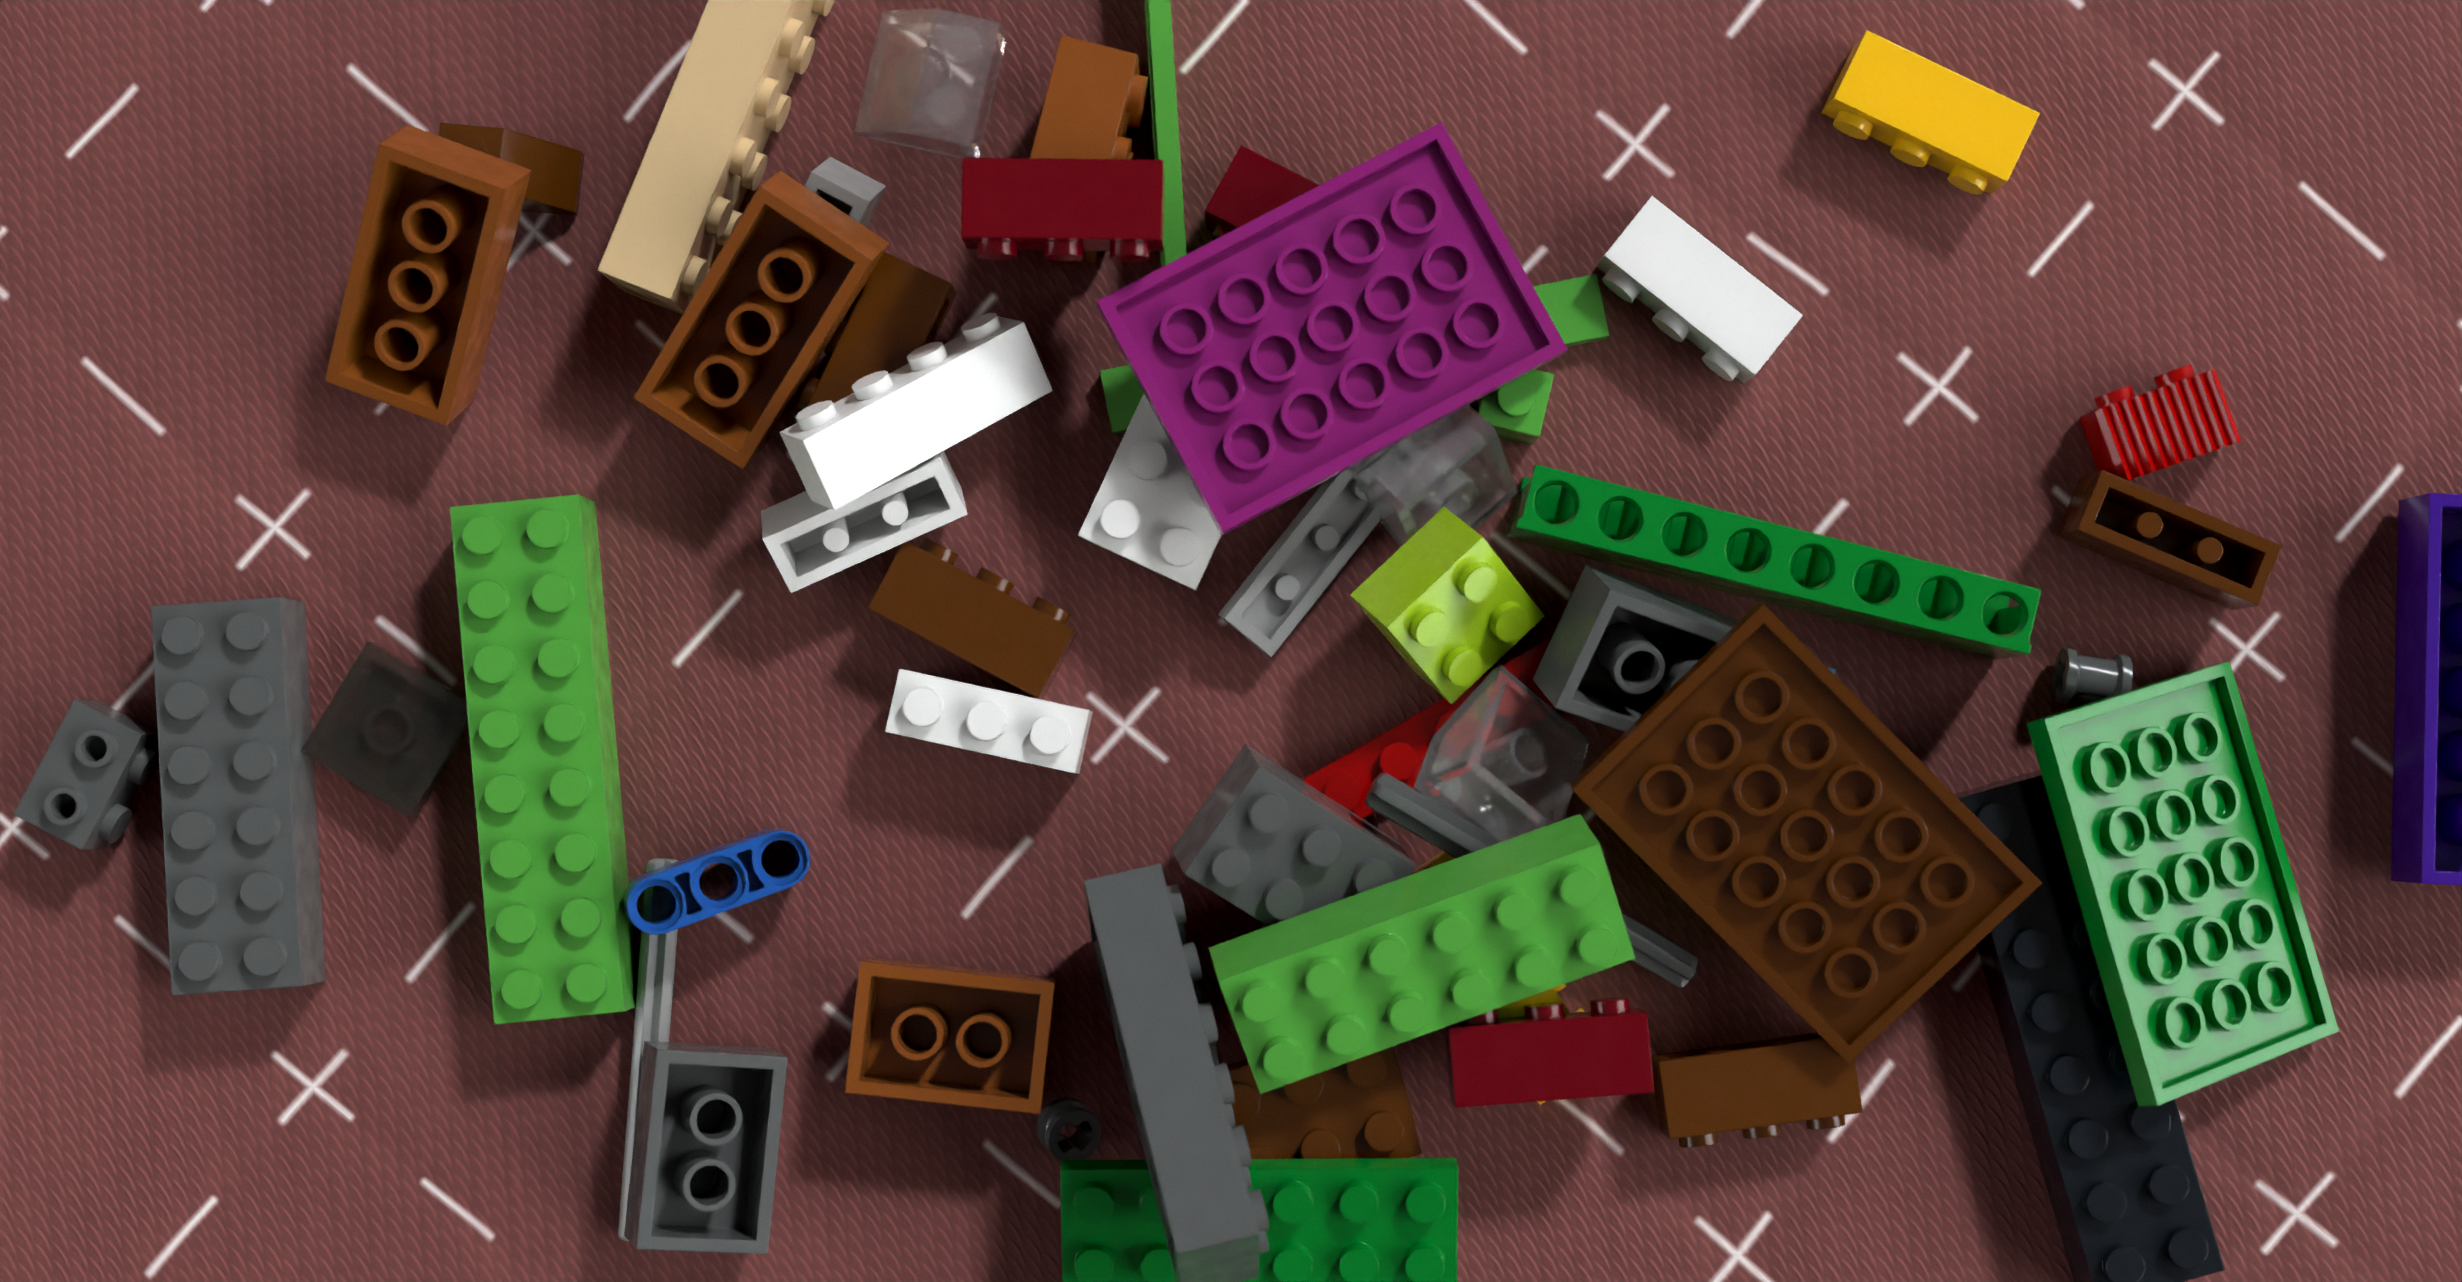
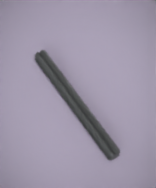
M1380 773L1367 790L1364 802L1368 808L1454 858L1502 842V840L1388 773ZM1621 911L1635 955V959L1630 960L1631 962L1677 988H1683L1689 980H1692L1698 963L1695 954Z

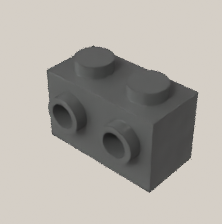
M74 699L13 815L81 850L107 848L109 843L116 842L126 830L132 816V810L128 806L138 787L146 785L159 767L158 731L100 701Z

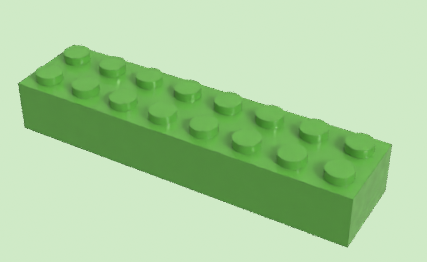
M568 495L450 507L494 1025L625 1012L636 1007L638 980L633 924L625 914L623 907V897L625 889L629 885L595 502L581 495Z

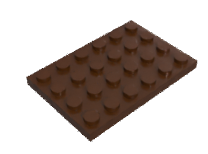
M1761 601L1571 784L1572 790L1848 1063L1854 1060L2042 884Z

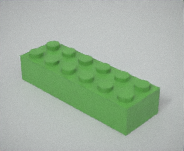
M1581 814L1209 947L1218 982L1260 1094L1635 959L1600 843Z

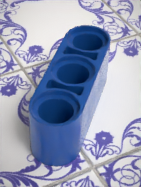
M777 828L759 831L638 876L625 889L623 897L624 912L630 922L645 933L654 935L668 933L792 887L800 882L808 872L810 864L809 849L804 840L795 833ZM784 840L793 850L794 858L792 865L785 873L771 876L762 867V852L771 842ZM712 863H725L729 866L733 875L730 890L718 898L704 896L699 885L701 873ZM659 885L666 887L672 899L671 908L666 916L655 921L641 918L637 912L636 905L641 892L649 886Z

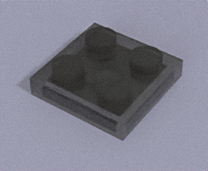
M367 642L301 749V752L408 817H417L469 732L466 697L374 642Z

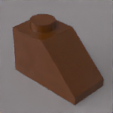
M440 123V137L531 170L521 211L578 216L584 153L582 151L505 128Z

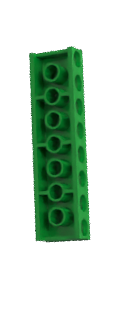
M1537 464L1534 465L1531 478H1522L1512 523L1507 528L1505 534L1507 539L1995 660L2030 654L2032 645L2029 644L2042 590ZM2010 598L2014 599L2018 606L2008 608Z

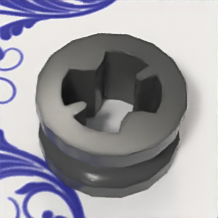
M1063 1097L1052 1101L1043 1109L1037 1120L1036 1133L1041 1144L1049 1150L1055 1159L1059 1161L1084 1160L1093 1153L1099 1144L1101 1125L1097 1117L1081 1101L1076 1098ZM1068 1122L1078 1128L1069 1138L1059 1132Z

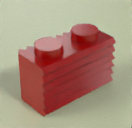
M2191 364L2153 377L2157 387L2156 390L2135 396L2132 386L2129 385L2094 398L2098 410L2080 417V425L2084 429V436L2088 440V448L2091 450L2093 460L2097 464V471L2104 470L2127 481L2241 442L2215 369L2195 376Z

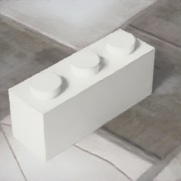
M1651 196L1597 265L1606 274L1602 280L1612 292L1630 303L1635 298L1656 313L1652 321L1660 330L1678 342H1682L1685 337L1705 352L1702 361L1714 373L1730 382L1737 377L1740 381L1746 383L1755 376L1803 316L1653 196Z
M942 451L837 510H832L811 501L807 491L761 511L762 538L790 592L793 593L961 518L968 513L962 487L945 452Z
M899 669L885 732L1079 774L1093 712L1069 705Z

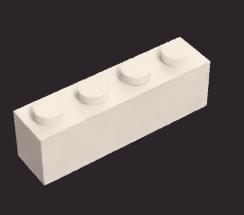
M996 313L978 316L961 327L962 335L946 344L933 342L912 351L907 356L909 363L889 374L887 371H879L859 379L852 385L854 393L835 403H832L830 400L818 402L800 411L796 415L798 423L781 431L780 435L811 501L832 510H837L1053 391L1025 323L997 316Z

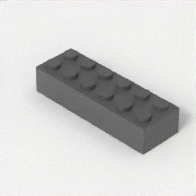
M283 597L151 606L172 995L299 987L326 981L305 602Z
M1161 863L1085 880L1084 889L1090 937L1176 1282H1242L1258 1278L1259 1254L1269 1252L1265 1230H1269L1267 1213L1260 1189L1247 1191V1189L1252 1188L1248 1166L1252 1165L1250 1150L1243 1126H1235L1231 1104L1235 1103L1233 1086L1226 1063L1219 1064L1215 1044L1218 1041L1215 1018L1210 1002L1203 1003L1199 984L1202 981L1200 963L1194 942L1187 943L1183 924L1187 922L1179 885H1166Z

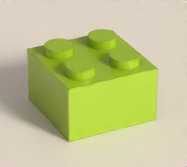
M1445 507L1441 508L1350 594L1414 672L1450 704H1453L1544 617L1541 610L1486 540Z

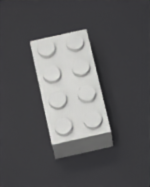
M1143 394L1078 536L1196 591L1221 538V534Z

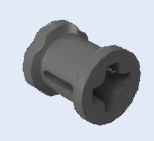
M2062 647L2054 665L2052 678L2053 700L2068 704L2071 699L2095 702L2130 691L2133 678L2131 658L2128 655L2122 654L2115 655L2113 660L2078 655L2074 649Z

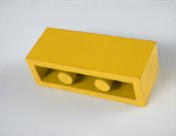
M1868 30L1854 44L1821 112L1835 119L1833 125L1842 133L1861 140H1866L1871 136L1891 146V154L1900 161L1916 167H1925L1927 163L1948 173L1947 180L1955 187L1977 195L1982 194L1984 191L1992 194L2008 181L2040 115L2039 112Z

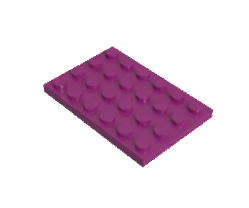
M1442 122L1097 301L1096 305L1221 536L1554 360L1568 350Z

